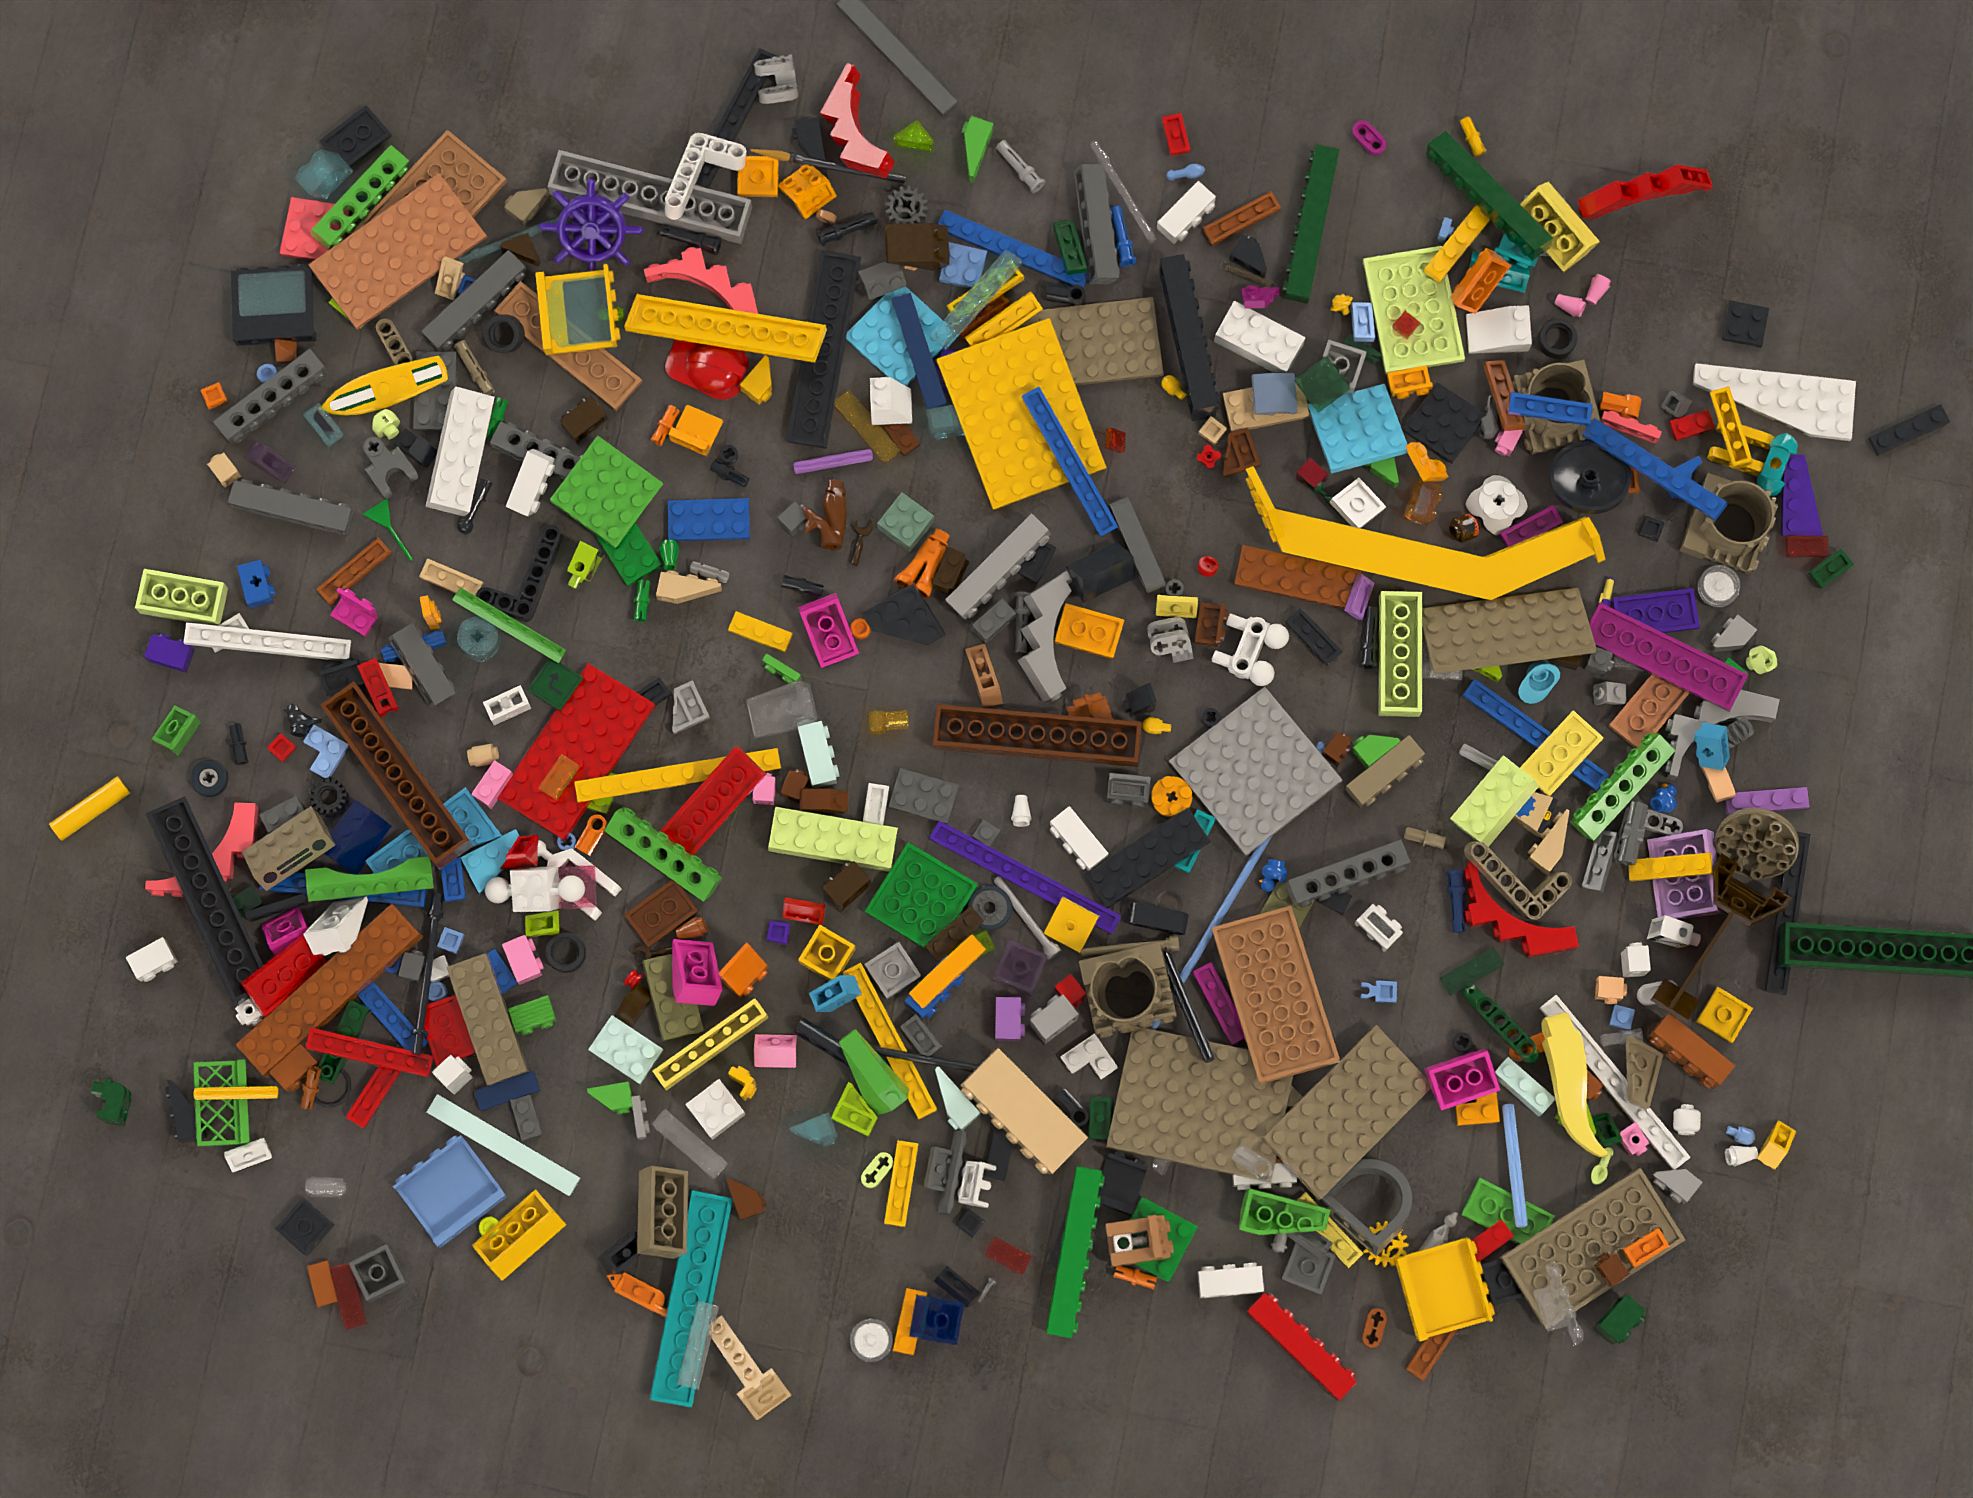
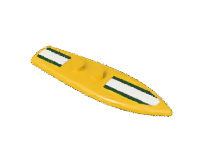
M434 356L373 371L346 383L336 390L320 407V411L334 415H360L390 407L447 381L446 366L440 356Z

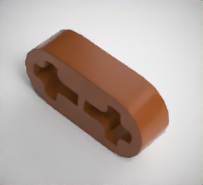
M1372 1309L1367 1315L1362 1342L1368 1348H1375L1381 1343L1387 1321L1386 1313L1382 1309ZM1378 1312L1380 1313L1379 1316L1383 1319L1378 1321L1376 1327H1373L1374 1319L1371 1316ZM1373 1329L1375 1330L1374 1337L1377 1338V1342L1374 1341L1372 1344H1369L1366 1335H1371Z

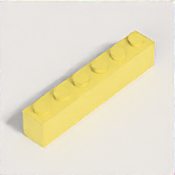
M753 999L654 1069L653 1073L667 1091L767 1020V1014L758 1001Z

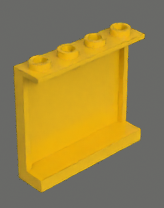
M1466 1237L1394 1258L1418 1341L1427 1340L1428 1337L1477 1323L1493 1321L1494 1309L1491 1302L1488 1303L1487 1301L1488 1288L1485 1282L1482 1283L1480 1274H1483L1480 1262H1476L1475 1254L1477 1253L1475 1242H1471L1470 1238Z

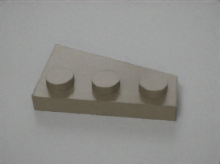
M1630 1035L1626 1037L1628 1101L1646 1110L1650 1108L1663 1054Z

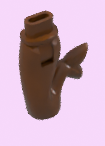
M831 479L828 481V487L825 489L826 493L823 497V510L826 520L818 516L813 510L803 506V514L808 520L805 523L804 532L808 533L818 528L820 532V546L826 550H839L843 546L846 527V490H844L843 481Z

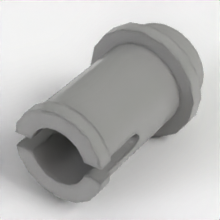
M1287 1233L1275 1234L1274 1241L1271 1243L1272 1251L1284 1253V1250L1287 1249V1246H1285Z

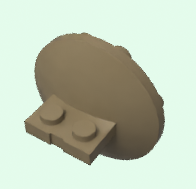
M1747 808L1728 815L1720 823L1715 836V848L1718 856L1722 853L1739 864L1734 873L1759 880L1778 876L1794 864L1798 855L1799 839L1794 827L1781 815L1766 809ZM1743 869H1746L1751 873L1750 875H1746L1741 872L1743 871Z

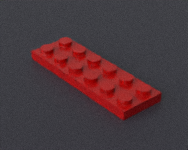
M739 746L734 747L660 832L665 833L673 843L683 846L690 855H695L767 774Z

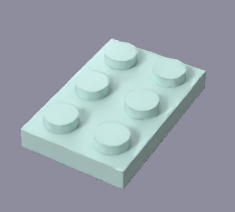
M614 1016L610 1017L588 1049L640 1085L664 1051L661 1047Z

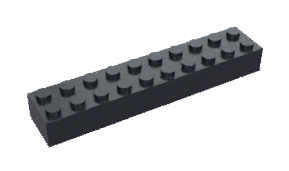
M184 796L147 812L146 818L232 1004L249 997L241 983L260 969L263 964L186 797Z

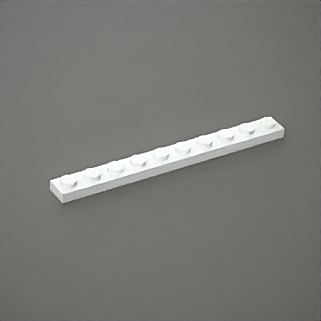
M1555 995L1539 1009L1546 1017L1562 1012L1569 1014L1575 1031L1579 1030L1581 1033L1586 1055V1066L1603 1084L1604 1088L1632 1122H1637L1638 1127L1670 1168L1676 1170L1686 1162L1690 1156L1650 1108L1643 1110L1628 1101L1626 1078L1560 998Z

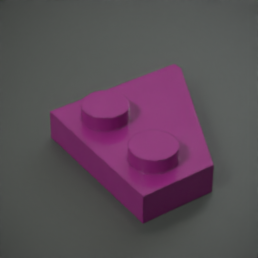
M1250 285L1246 288H1241V297L1245 309L1265 308L1268 306V303L1274 301V296H1280V287L1258 288L1257 286Z

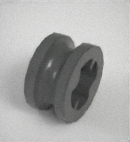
M1170 580L1166 584V595L1182 596L1184 586L1179 580ZM1173 585H1177V588H1180L1176 594H1172V590L1169 591V588H1172Z

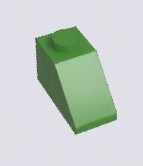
M1394 457L1365 464V466L1369 467L1370 473L1390 487L1397 488L1399 480Z
M1368 735L1364 738L1361 736L1353 743L1355 746L1352 752L1362 765L1368 769L1401 741L1399 738Z
M629 1082L587 1089L590 1096L611 1111L617 1112L618 1115L630 1113L629 1109H633L632 1092Z

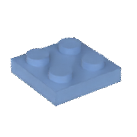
M948 242L950 264L942 268L939 282L973 289L980 284L987 251Z

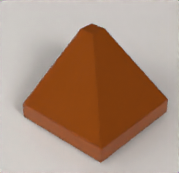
M275 339L276 362H293L297 359V342Z

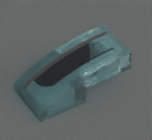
M317 403L303 414L328 447L344 436V433L320 403Z

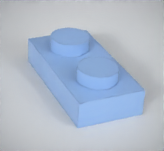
M1352 302L1351 316L1354 341L1374 342L1375 332L1372 303Z

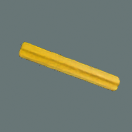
M278 1087L194 1089V1099L278 1098Z

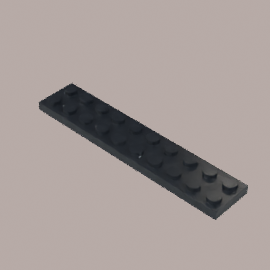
M821 251L809 322L826 325L827 331L816 361L801 360L787 443L827 449L861 257Z

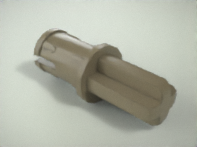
M1407 827L1404 833L1405 839L1422 843V846L1426 844L1443 849L1446 840L1445 836L1429 833L1428 830L1425 832Z

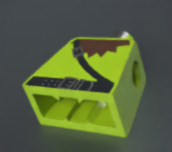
M580 541L567 569L568 572L572 573L567 585L579 590L583 580L590 582L605 553ZM584 565V570L580 572L581 566Z

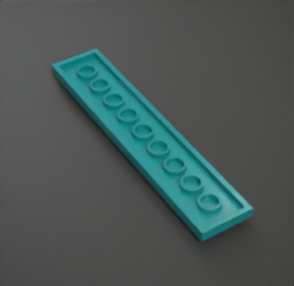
M693 1190L690 1192L687 1207V1254L677 1258L649 1400L692 1407L732 1198Z

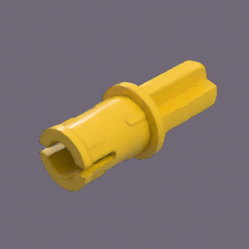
M1470 117L1460 120L1467 136L1465 140L1471 146L1474 156L1485 153L1486 149L1480 139V132H1476Z

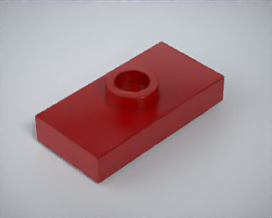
M785 897L782 918L823 925L826 904Z

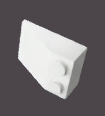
M1508 306L1476 312V314H1466L1468 354L1529 351L1532 345L1529 306Z
M366 896L333 902L309 927L304 936L313 955H328L336 951L342 953L351 948L352 943L357 939L368 902Z

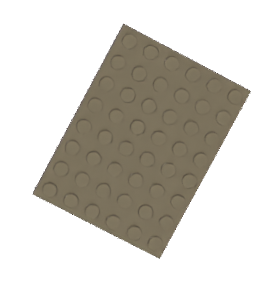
M1133 1026L1106 1147L1271 1183L1277 1155L1261 1138L1285 1115L1293 1075L1259 1085L1251 1056L1247 1049L1209 1042L1215 1059L1205 1063L1194 1038Z

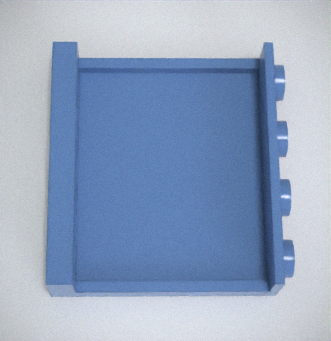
M461 1135L450 1138L446 1142V1147L442 1150L438 1148L429 1155L430 1159L424 1163L423 1161L417 1163L412 1168L413 1172L409 1175L403 1174L395 1181L397 1184L393 1186L439 1248L507 1198V1195Z

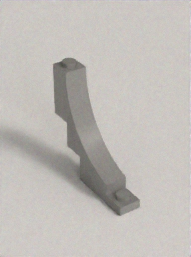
M1067 570L1023 598L1034 615L1035 620L1020 630L1033 651L1017 661L1043 702L1049 699L1052 702L1062 696L1060 692L1066 689L1055 661L1053 636L1060 608L1072 591L1068 584L1073 581Z

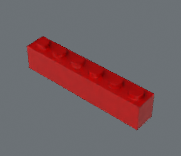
M1264 1293L1246 1313L1337 1401H1340L1357 1383L1354 1379L1356 1375L1349 1368L1343 1369L1339 1365L1341 1362L1339 1358L1332 1352L1329 1355L1323 1349L1325 1345L1318 1338L1313 1340L1308 1335L1310 1331L1302 1323L1298 1325L1293 1320L1294 1315L1288 1309L1282 1310L1277 1305L1279 1301L1271 1293L1269 1295Z

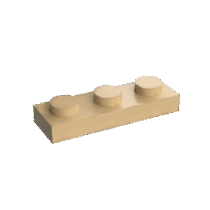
M427 559L419 576L420 579L453 593H457L460 588H463L476 596L478 589L484 585L478 579L430 559Z

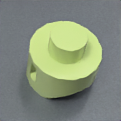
M384 409L374 416L372 430L378 438L386 436L388 439H392L399 433L397 426L400 421L392 411Z
M1762 645L1754 647L1750 650L1749 657L1746 658L1747 667L1750 670H1755L1758 674L1769 672L1777 666L1776 654Z

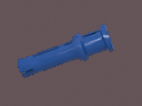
M1111 207V219L1117 241L1115 247L1120 257L1119 265L1121 267L1134 265L1137 259L1133 255V243L1128 238L1122 207Z

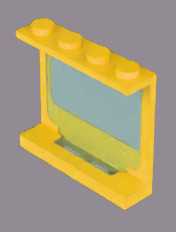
M604 264V270L545 277L544 272H536L545 355L618 347L617 340H620V330L615 327V321H618L617 309L613 308V302H616L615 289H611V283L614 282L613 270L609 271L608 264Z

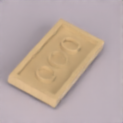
M1295 379L1297 413L1254 415L1252 388L1223 393L1222 396L1230 431L1235 432L1247 427L1250 430L1309 418L1310 413L1302 379Z

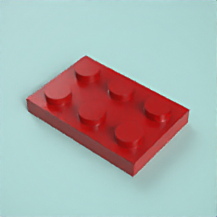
M456 995L428 1004L424 1030L429 1032L427 1040L434 1056L436 1067L450 1055L460 1059L475 1055L476 1052Z

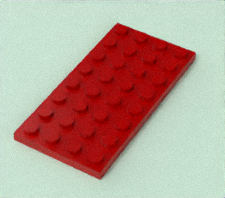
M589 663L580 674L583 680L562 710L556 709L497 798L564 841L591 803V801L578 803L574 782L609 776L656 707L655 703Z

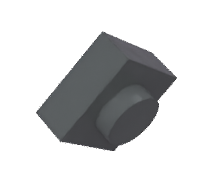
M983 819L972 838L991 847L1001 830Z

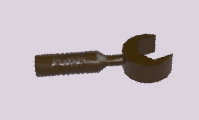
M870 519V526L866 529L859 528L857 520L855 522V531L859 535V539L855 543L851 565L858 566L863 548V536H868L873 530V524Z
M639 946L633 951V955L641 951L645 953V960L651 959L654 955L665 956L672 954V946L659 948L653 952H650L645 946Z

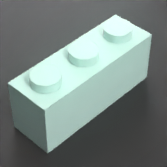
M822 721L798 726L813 789L836 784V777L840 776L837 765L832 764L831 758L835 756L832 745L828 746L826 738H830L827 726L823 727Z
M1509 1057L1495 1070L1497 1081L1538 1117L1555 1100V1097Z

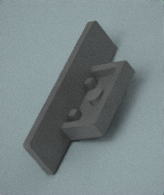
M954 1131L950 1150L936 1146L931 1147L923 1188L942 1192L937 1213L950 1214L954 1207V1193L959 1183L958 1173L963 1163L962 1153L967 1143L966 1131Z

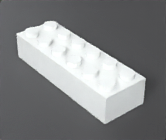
M456 386L450 392L425 507L464 517L470 512L494 402L493 396Z

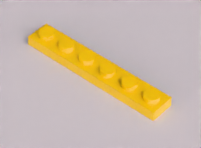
M1476 205L1425 267L1423 272L1440 283L1491 219L1485 216Z

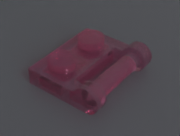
M595 865L558 867L560 882L568 874H574L585 885V892L581 899L575 902H568L561 897L559 909L597 907Z

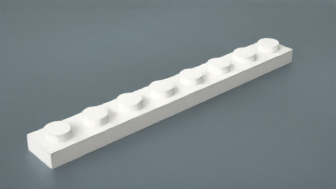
M186 623L184 636L185 645L336 661L349 658L351 640L195 623Z

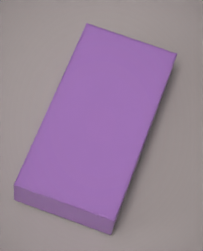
M1357 574L1344 611L1357 620L1363 619L1374 582L1363 574Z

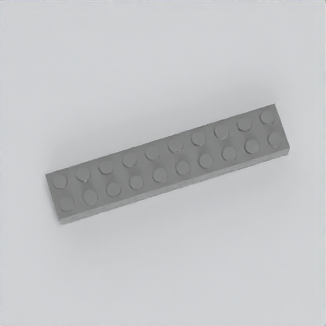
M561 150L558 151L548 183L550 195H553L554 191H559L567 199L572 200L577 196L587 194V180L592 178L595 181V194L604 196L613 202L624 193L629 195V200L620 207L623 214L696 233H705L707 236L719 237L723 240L742 244L752 210L750 199L694 185L683 215L679 219L673 220L665 215V199L673 179Z

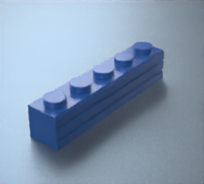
M435 630L432 634H423L422 639L432 649L447 645L443 631ZM386 645L381 649L386 663L400 659L393 646Z

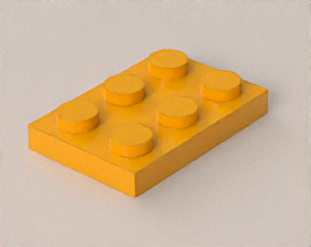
M1066 603L1054 643L1113 659L1124 619Z

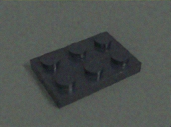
M365 105L322 138L320 143L343 171L346 172L391 138L392 135L370 108Z

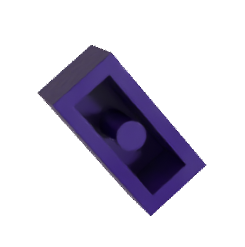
M159 633L158 636L152 634L144 658L148 662L187 673L194 653L191 645H185L182 639H178V641L170 640L171 637Z

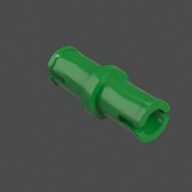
M496 397L490 415L486 437L489 438L491 430L493 431L490 439H492L499 423L504 422L503 415L508 401L503 399L500 407L502 398Z
M638 580L637 596L634 598L635 613L633 620L638 622L640 619V622H646L647 607L650 604L649 589L651 582L646 580L644 583V580Z

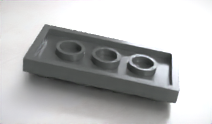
M416 352V360L440 356L446 366L448 380L415 396L414 431H442L450 392L456 386L457 352Z

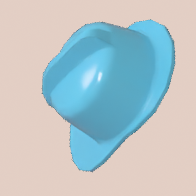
M1545 659L1532 663L1527 669L1526 677L1519 686L1518 694L1520 699L1530 704L1542 701L1560 679L1559 669L1555 665L1549 664Z

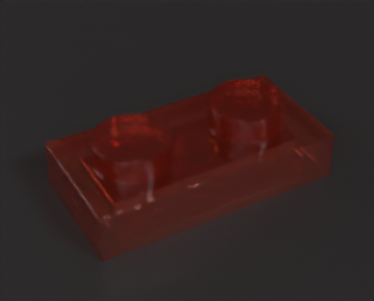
M1828 536L1786 537V557H1828L1829 555Z
M994 1237L985 1255L1021 1275L1024 1274L1032 1258L1031 1255Z

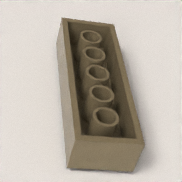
M484 953L446 967L486 1084L491 1086L528 1073L529 1070L489 955Z

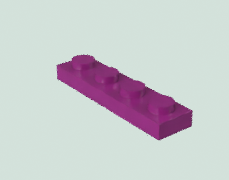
M1210 962L1193 971L1192 973L1230 1045L1232 1046L1244 1040L1245 1037L1236 1008L1212 963Z

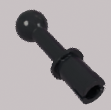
M483 478L480 479L473 494L474 499L470 512L465 518L459 520L457 524L460 533L469 534L473 530L472 520L481 502L487 501L485 498L493 483Z

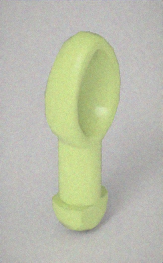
M1610 1147L1604 1148L1608 1155L1603 1156L1599 1165H1596L1592 1170L1591 1180L1596 1186L1602 1184L1607 1178V1165L1611 1156H1613V1149Z

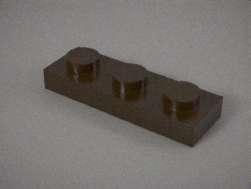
M969 906L924 945V948L936 962H939L979 927L984 920L972 906Z

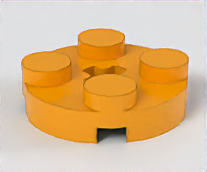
M1166 776L1153 787L1151 793L1153 807L1160 815L1172 818L1187 807H1190L1192 790L1183 779ZM1174 792L1177 800L1167 801L1168 796L1166 794Z

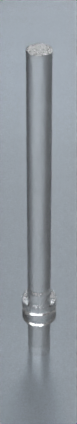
M1097 140L1091 142L1090 146L1097 156L1096 160L1099 164L1104 165V169L1149 243H1154L1157 240L1109 162V156L1106 152H1103Z

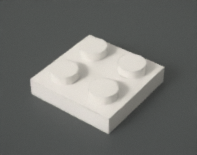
M1357 478L1329 502L1352 527L1357 528L1365 526L1386 508L1360 478Z

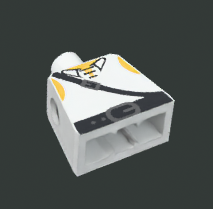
M1664 915L1652 919L1647 939L1682 948L1689 944L1698 946L1701 935L1693 933V925Z

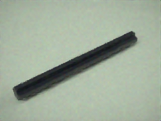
M1165 952L1163 954L1169 981L1201 1057L1205 1063H1209L1215 1059V1056L1172 955L1169 952Z

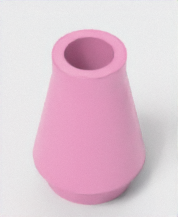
M1596 274L1595 277H1592L1585 300L1592 305H1596L1598 300L1610 288L1609 284L1611 281L1600 274Z
M1558 294L1554 305L1559 306L1573 317H1581L1586 302H1583L1581 298Z

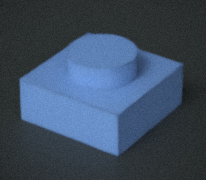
M1444 218L1437 242L1444 244L1446 238L1451 237L1454 227L1450 226L1452 219Z
M444 927L437 947L458 954L465 935Z
M1614 1005L1609 1026L1629 1031L1635 1010Z

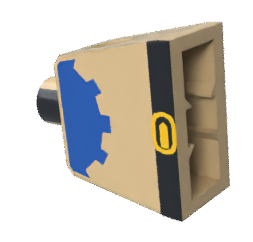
M1534 792L1512 819L1535 836L1540 837L1558 799Z

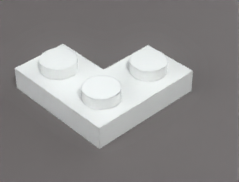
M1095 1033L1060 1057L1071 1074L1090 1064L1100 1080L1118 1069Z

